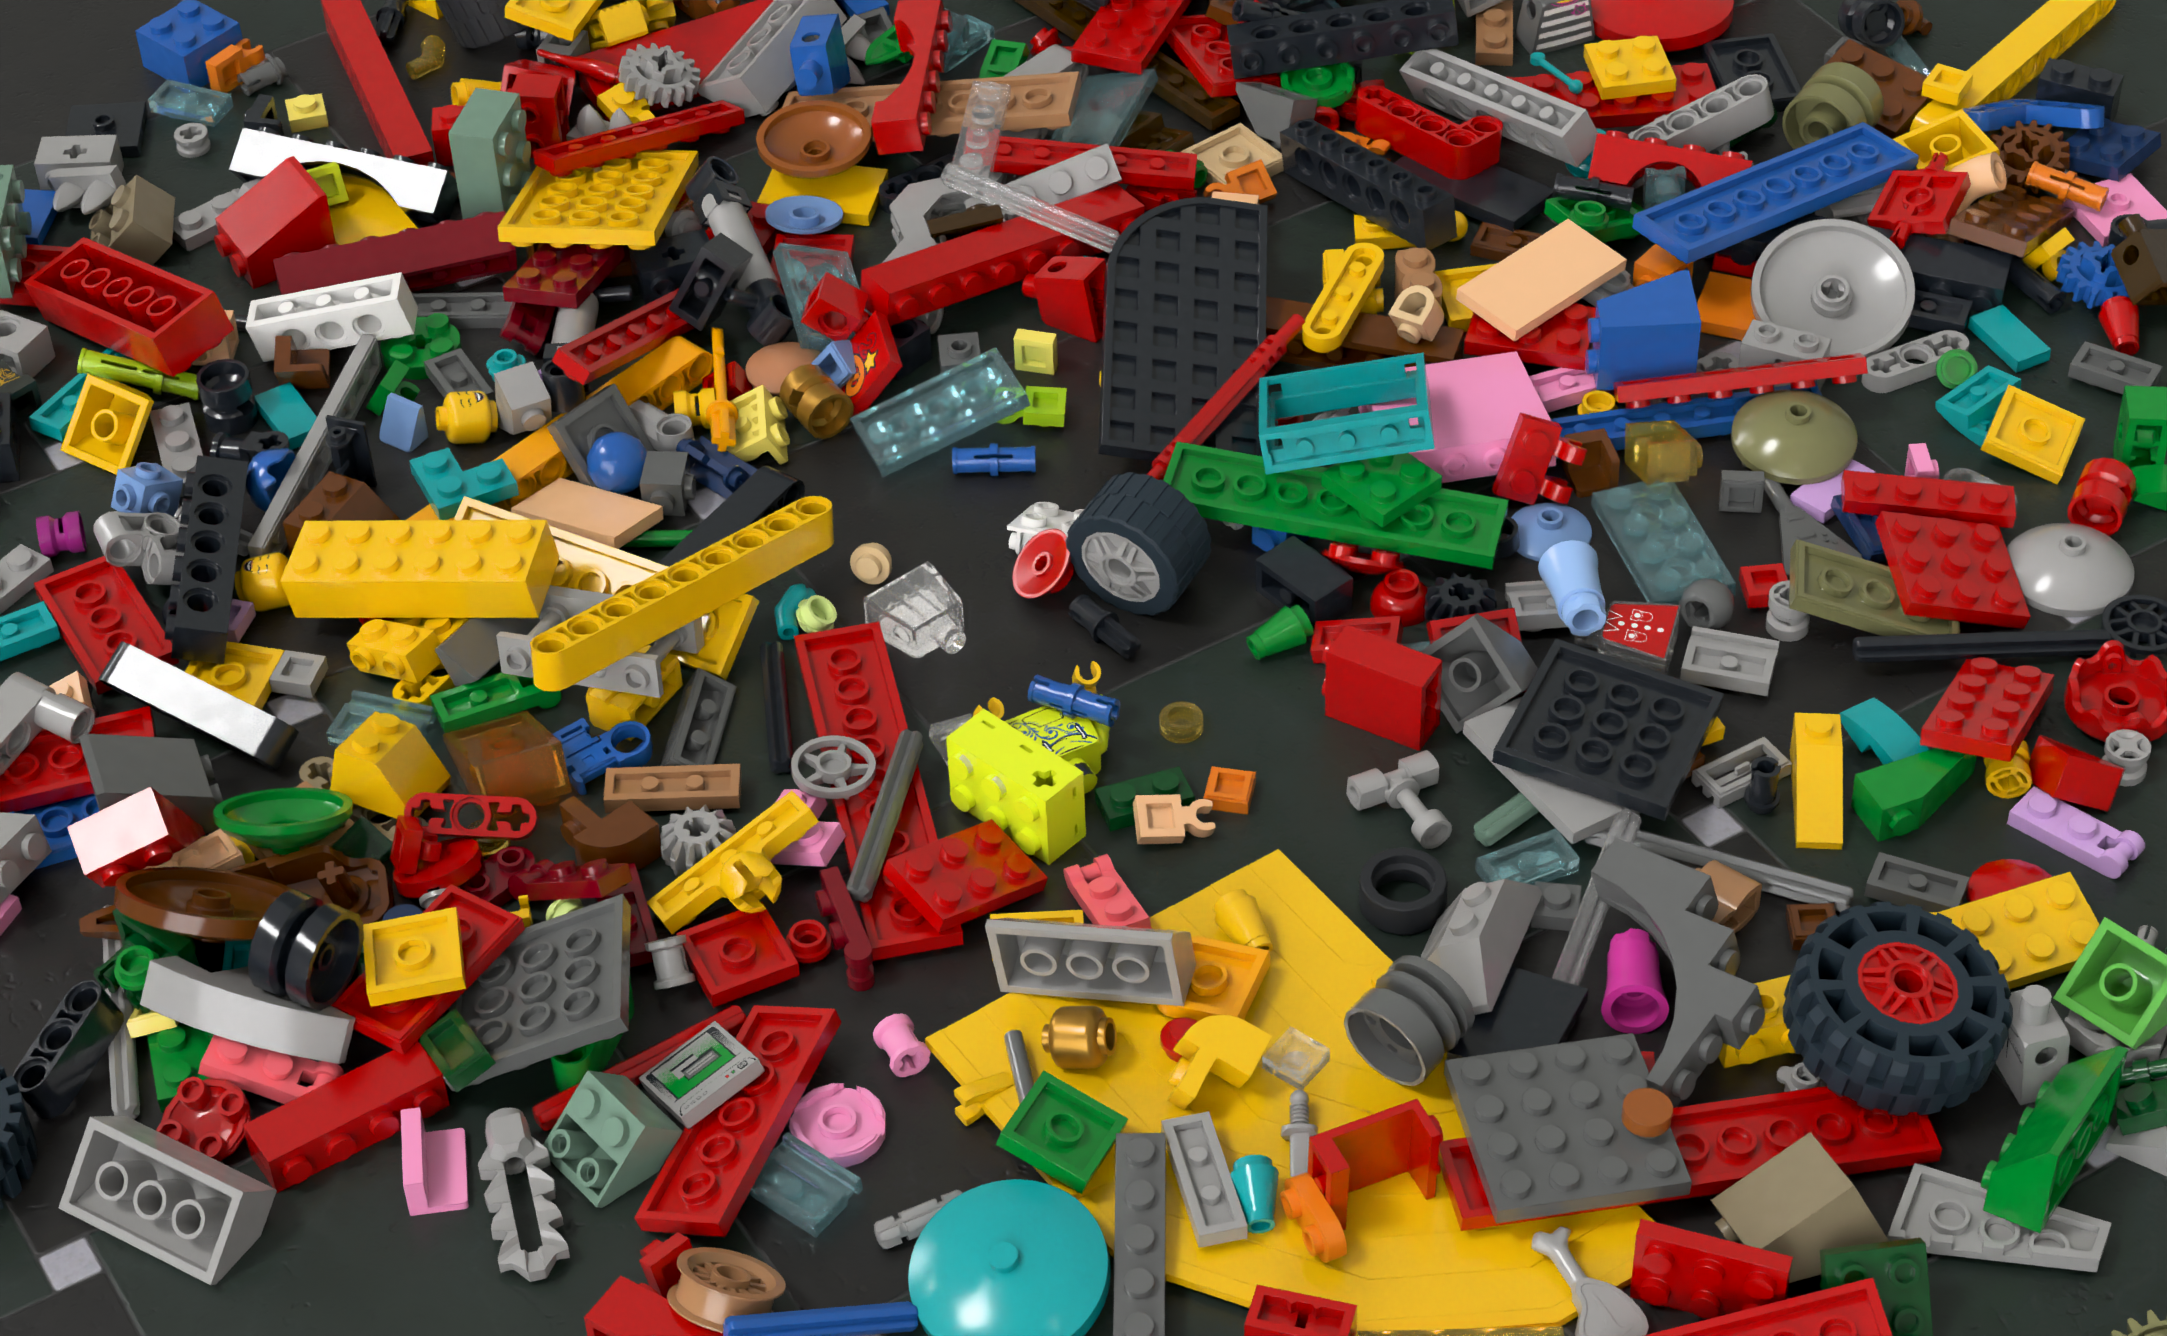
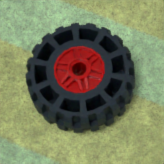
M1875 902L1870 904L1869 907L1863 908L1862 905H1857L1840 912L1839 917L1837 915L1828 917L1817 925L1815 933L1808 935L1801 947L1784 992L1786 1000L1783 1005V1020L1787 1029H1790L1788 1037L1796 1054L1803 1056V1063L1808 1071L1815 1078L1819 1076L1826 1082L1827 1088L1839 1097L1844 1095L1856 1101L1857 1106L1871 1111L1877 1108L1888 1111V1115L1905 1116L1909 1112H1918L1920 1116L1939 1112L1944 1105L1946 1108L1957 1106L1966 1101L1971 1093L1978 1091L1984 1085L2009 1035L2008 1030L2013 1020V1007L2009 1000L2011 996L2009 985L2004 974H1999L1998 972L2000 967L1997 960L1989 949L1985 951L1981 947L1978 938L1968 929L1962 930L1952 923V919L1940 913L1934 915L1923 911L1920 906L1907 903L1904 906L1891 905V902Z

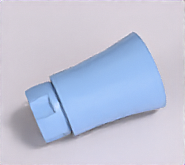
M1569 540L1553 545L1542 555L1539 561V575L1552 595L1560 619L1569 627L1570 632L1577 636H1589L1592 632L1602 629L1606 622L1605 599L1600 585L1597 553L1589 544L1582 541Z

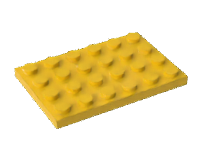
M645 150L637 152V156L631 159H611L605 161V165L601 167H582L574 169L571 175L561 177L552 176L549 171L537 166L498 225L499 242H511L513 246L527 247L534 243H550L555 248H566L573 244H589V247L594 249H605L612 245H628V248L633 250H645L655 246L685 192L686 184L693 177L699 166L698 151Z

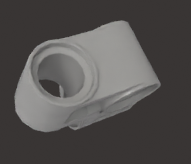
M112 511L103 514L96 520L93 532L109 564L117 567L141 566L145 581L150 585H180L179 581H172L175 555L184 556V553L176 552L179 527L182 526L175 517L161 512L125 513Z

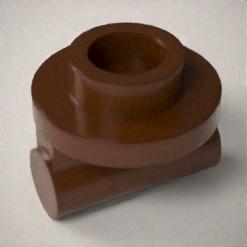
M1899 0L1896 2L1903 10L1905 17L1904 30L1901 35H1910L1915 31L1922 35H1927L1931 31L1932 23L1923 17V10L1919 2L1916 0Z

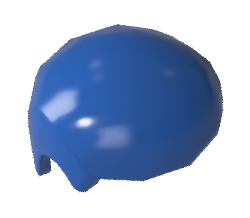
M625 432L607 433L597 438L587 455V473L594 484L600 489L617 494L631 492L640 486L647 450L638 438Z
M288 448L264 450L255 455L249 463L246 489L251 502L262 511H267L296 457L294 451Z

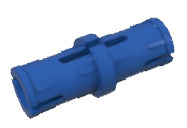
M990 443L989 448L953 447V474L990 472V476H999V472H1036V447H999L998 443Z
M1037 674L1034 676V681H1031L1028 689L1027 698L1029 702L1062 711L1063 716L1071 719L1078 716L1112 727L1120 712V700L1085 690L1084 685L1075 682L1068 685Z

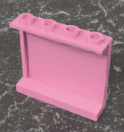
M1517 351L1426 364L1435 449L1409 452V454L1442 475V483L1497 475L1519 413L1551 421ZM1416 366L1406 367L1405 370L1413 371L1417 370ZM1415 397L1358 406V410L1360 413L1417 405ZM1418 417L1409 418L1410 426L1418 425ZM1552 455L1548 467L1556 466V456Z

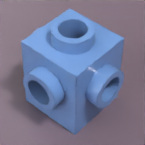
M140 462L134 467L118 469L111 507L116 511L125 513L161 512L174 517L178 510L183 479L157 463Z

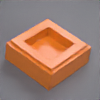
M1212 766L1203 799L1212 801L1213 807L1211 810L1248 815L1256 784V772Z

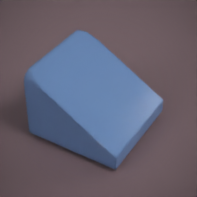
M850 340L832 341L811 363L818 365L840 389L856 374L853 346Z
M391 392L387 396L379 438L386 444L410 453L429 437L423 405Z

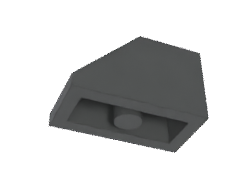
M1236 82L1235 90L1257 136L1272 140V147L1281 149L1279 132L1294 126L1299 120L1309 118L1314 120L1318 101L1316 98L1264 82Z

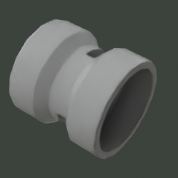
M1787 580L1773 585L1769 591L1768 606L1770 609L1767 612L1766 630L1775 639L1792 642L1798 641L1809 632L1810 616L1807 613L1789 608L1790 581Z

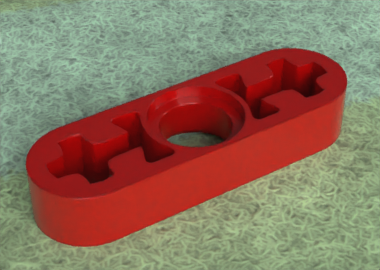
M423 792L411 797L404 809V816L414 817V812L422 810L426 802H430L431 808L436 812H447L445 804L447 802L453 803L450 810L452 828H444L446 825L444 818H431L428 826H422L421 820L417 818L423 833L437 834L438 837L520 841L532 836L539 823L538 813L534 806L528 800L520 797ZM469 804L481 806L485 814L483 823L475 829H466L459 822L461 809ZM491 805H499L497 809L499 815H513L515 807H521L522 813L525 816H530L529 823H521L520 830L513 831V827L509 822L496 821L498 830L489 831L493 823Z

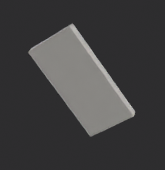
M1523 696L1464 722L1463 734L1571 844L1640 813L1493 763L1494 748Z

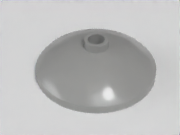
M2073 523L2045 524L2021 533L2007 547L2025 602L2043 612L2065 617L2095 616L2102 614L2112 601L2127 596L2131 592L2134 581V566L2131 558L2111 537L2091 527Z

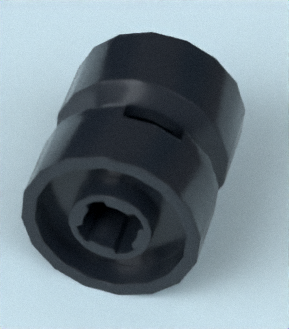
M1844 0L1838 11V23L1841 31L1846 36L1875 48H1886L1894 44L1904 30L1905 17L1903 10L1897 3L1890 0Z
M221 359L210 362L202 367L196 376V383L200 399L203 402L202 409L205 422L209 430L215 434L226 432L234 436L247 432L254 427L258 421V409L255 396L252 393L253 387L247 366L238 360Z

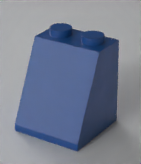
M1689 270L1678 271L1596 301L1595 318L1588 319L1589 342L1593 343V349L1586 350L1585 353L1587 374L1594 375L1596 390H1614L1613 382L1696 373L1701 319Z

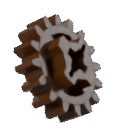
M2032 120L2030 125L2026 127L2023 126L2021 121H2016L2015 129L2011 130L2004 125L2001 127V136L1996 134L1990 136V140L1999 148L2000 158L2006 171V185H2015L2024 189L2031 188L2034 194H2039V188L2031 185L2028 186L2025 183L2034 161L2064 173L2065 170L2070 168V144L2063 141L2062 131L2052 134V125L2049 123L2043 128H2038L2037 120Z

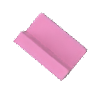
M420 1107L401 1110L403 1187L410 1216L468 1208L469 1194L465 1130L463 1128L426 1132Z

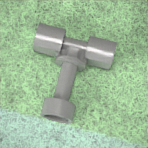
M1425 750L1399 759L1398 769L1385 774L1379 769L1374 768L1348 777L1346 794L1351 804L1360 811L1386 801L1392 808H1404L1414 821L1411 832L1423 848L1432 849L1440 846L1448 839L1452 832V825L1443 813L1437 809L1428 810L1417 797L1420 789L1438 783L1440 767L1435 757L1429 751Z

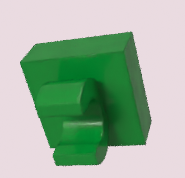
M395 360L366 408L380 416L385 408L387 396L391 392L414 401L420 389L411 382H402L410 368Z

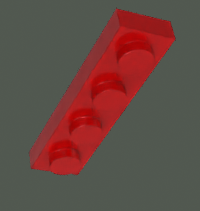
M1849 470L1843 471L1841 479L1842 512L1879 516L1881 511L1974 523H1987L2004 528H2013L2016 519L2014 486Z

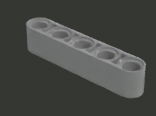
M1757 74L1741 77L1629 133V139L1644 141L1648 137L1659 138L1667 141V146L1683 148V145L1686 144L1704 147L1707 153L1772 119L1774 108L1768 82L1765 77ZM1660 171L1648 174L1646 183L1667 172ZM1645 176L1637 180L1632 187L1637 188L1645 184Z

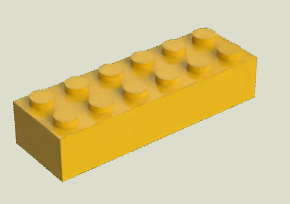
M547 520L305 521L280 583L295 618H539L560 555Z

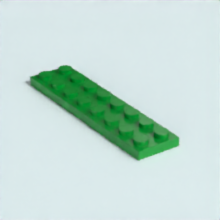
M1178 441L1163 479L1171 487L1183 493L1195 505L1203 518L1493 569L1509 502L1506 499L1441 488L1382 528L1321 486L1322 472L1328 468L1318 466L1265 474L1262 456Z

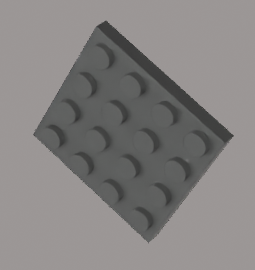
M624 894L526 927L448 1008V1013L457 1009L496 1062L495 1065L467 1086L480 1084L495 1076L526 1068L530 1064L556 1055L567 1054L574 1049L603 1039H611L620 1033L628 1031L631 906ZM443 1076V1079L445 1080L451 1091H455L454 1088L447 1081L445 1076Z
M1634 1033L1445 1060L1444 1075L1496 1224L1690 1194L1692 1181L1671 1127L1662 1135L1641 1137L1630 1132L1622 1122L1621 1113L1626 1095L1639 1088H1651L1646 1081L1649 1072Z

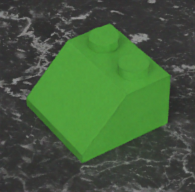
M2104 917L2053 999L2136 1050L2167 1025V955Z

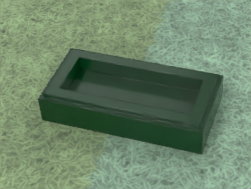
M457 1009L452 1010L428 1028L418 1039L456 1092H459L496 1064Z

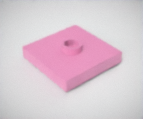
M2131 173L2127 174L2119 182L2108 179L2094 183L2109 188L2107 199L2100 212L2071 200H2067L2063 204L2065 207L2074 209L2073 216L2099 241L2102 247L2107 246L2111 222L2119 215L2140 214L2146 220L2167 218V210Z

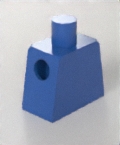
M839 13L803 16L790 44V54L798 94L800 96L835 94L851 81Z

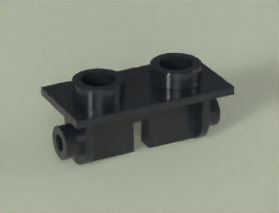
M327 415L325 418L329 434L326 437V443L331 449L336 473L365 482L368 486L376 488L377 481L365 422Z

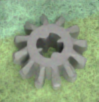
M705 804L700 810L693 811L687 806L683 815L671 814L669 824L662 826L660 834L662 858L665 860L666 865L671 866L675 876L682 875L736 833V828L732 820L727 819L722 809L710 812Z

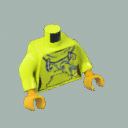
M1092 661L1090 664L1093 675L1092 680L1083 679L1080 676L1079 667L1076 665L1072 675V682L1084 685L1085 690L1097 694L1096 685L1101 676L1099 664L1095 661ZM992 697L988 701V708L993 715L1001 719L1004 714V706L999 699ZM980 705L974 710L973 716L982 710ZM1048 706L1039 707L1004 721L1083 771L1084 794L1090 792L1096 786L1098 779L1095 774H1098L1101 770V755L1108 748L1110 727L1075 716L1074 719L1065 717L1062 711Z

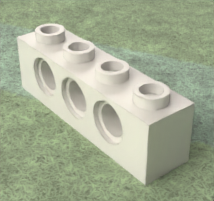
M402 272L253 300L250 303L245 328L263 362L274 360L275 336H292L297 350H332L356 345L362 334L374 335L377 341L412 335L415 330L418 306Z

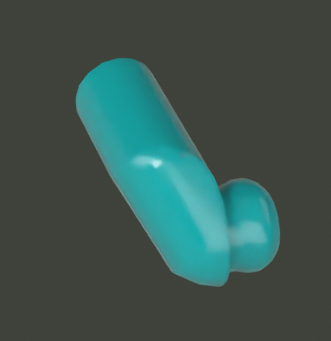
M803 583L790 586L774 608L778 636L783 640H792L794 636L799 634L796 617L799 602L816 595L813 589L806 588Z

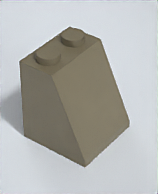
M1811 1132L1711 1200L1722 1217L1715 1222V1225L1725 1240L1793 1257L1789 1283L1821 1275L1819 1250L1889 1241L1853 1183Z

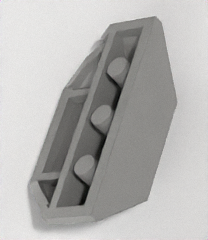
M1508 879L1489 883L1477 882L1465 888L1437 919L1421 954V958L1439 966L1462 987L1472 1004L1474 1015L1493 1010L1543 894L1539 886Z

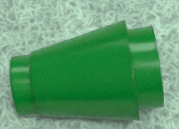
M1294 605L1291 608L1284 606L1255 630L1252 635L1246 637V642L1253 656L1260 660L1264 657L1306 644L1307 638L1312 636L1314 631L1308 616L1299 605Z

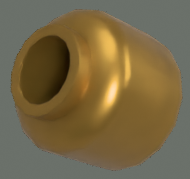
M1097 1006L1060 1007L1053 1013L1050 1024H1045L1042 1030L1044 1051L1051 1053L1055 1064L1063 1069L1099 1068L1106 1062L1108 1056L1114 1054L1116 1049L1117 1034L1115 1023L1112 1018L1107 1017L1104 1011Z

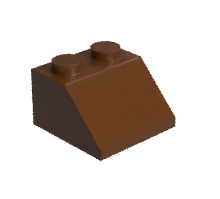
M329 471L283 521V526L291 556L305 521H385L401 519L365 482Z

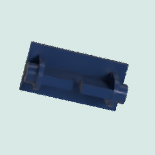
M703 436L698 441L693 438L688 440L682 439L676 447L677 452L689 453L691 474L696 476V481L725 499L733 494L758 470L728 451H717V445L712 444L710 440Z

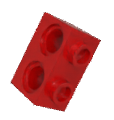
M1257 1284L1244 1324V1336H1356L1357 1305Z

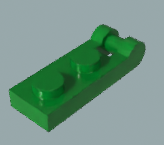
M502 672L430 695L432 709L446 736L535 706L544 709L552 708L562 698L560 691L551 692L538 689L534 685L533 678L504 674Z

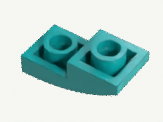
M1874 697L1839 713L1841 724L1861 753L1872 748L1883 765L1930 750L1927 746L1920 745L1918 734L1897 713Z

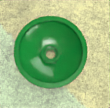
M278 788L250 792L229 798L214 808L213 815L215 825L227 835L254 847L272 848L274 854L286 855L299 851L300 846L322 840L343 826L353 814V802L349 796L327 789Z

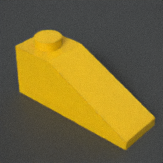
M1795 713L1790 745V761L1792 762L1791 779L1796 848L1842 850L1843 745L1840 714Z

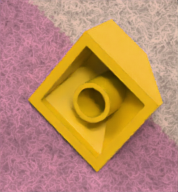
M87 374L60 450L117 475L118 469L131 467L154 401L148 394L123 383Z

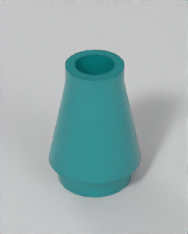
M1244 1156L1234 1162L1233 1171L1230 1175L1248 1225V1232L1265 1233L1275 1227L1274 1214L1279 1172L1273 1166L1272 1160L1267 1156Z

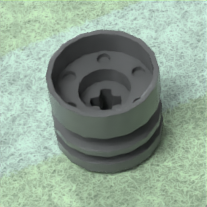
M1403 955L1395 960L1388 968V971L1377 979L1375 988L1365 992L1346 1012L1344 1026L1347 1037L1356 1052L1369 1066L1385 1078L1398 1084L1416 1086L1423 1082L1440 1064L1444 1053L1453 1049L1458 1044L1459 1039L1472 1029L1475 1015L1472 1004L1464 990L1447 972L1433 962L1419 956Z

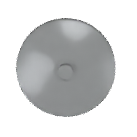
M1820 219L1805 222L1784 231L1765 248L1754 268L1750 294L1751 305L1755 319L1758 321L1771 322L1779 326L1832 338L1830 356L1861 353L1868 358L1871 355L1888 350L1905 331L1914 305L1915 283L1905 256L1886 236L1873 228L1857 222L1842 219Z

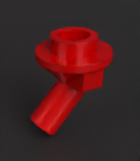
M1044 27L1031 39L1030 44L1033 48L1030 54L1036 56L1054 44H1062L1056 27L1050 31ZM1062 46V47H1064V48H1066V49H1068V50L1071 51V48H1072L1073 46Z

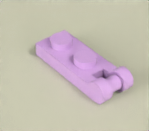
M2034 786L2009 811L2008 825L2112 879L2120 877L2128 868V860H2135L2145 849V842L2138 833L2131 830L2121 832L2057 798H2053Z

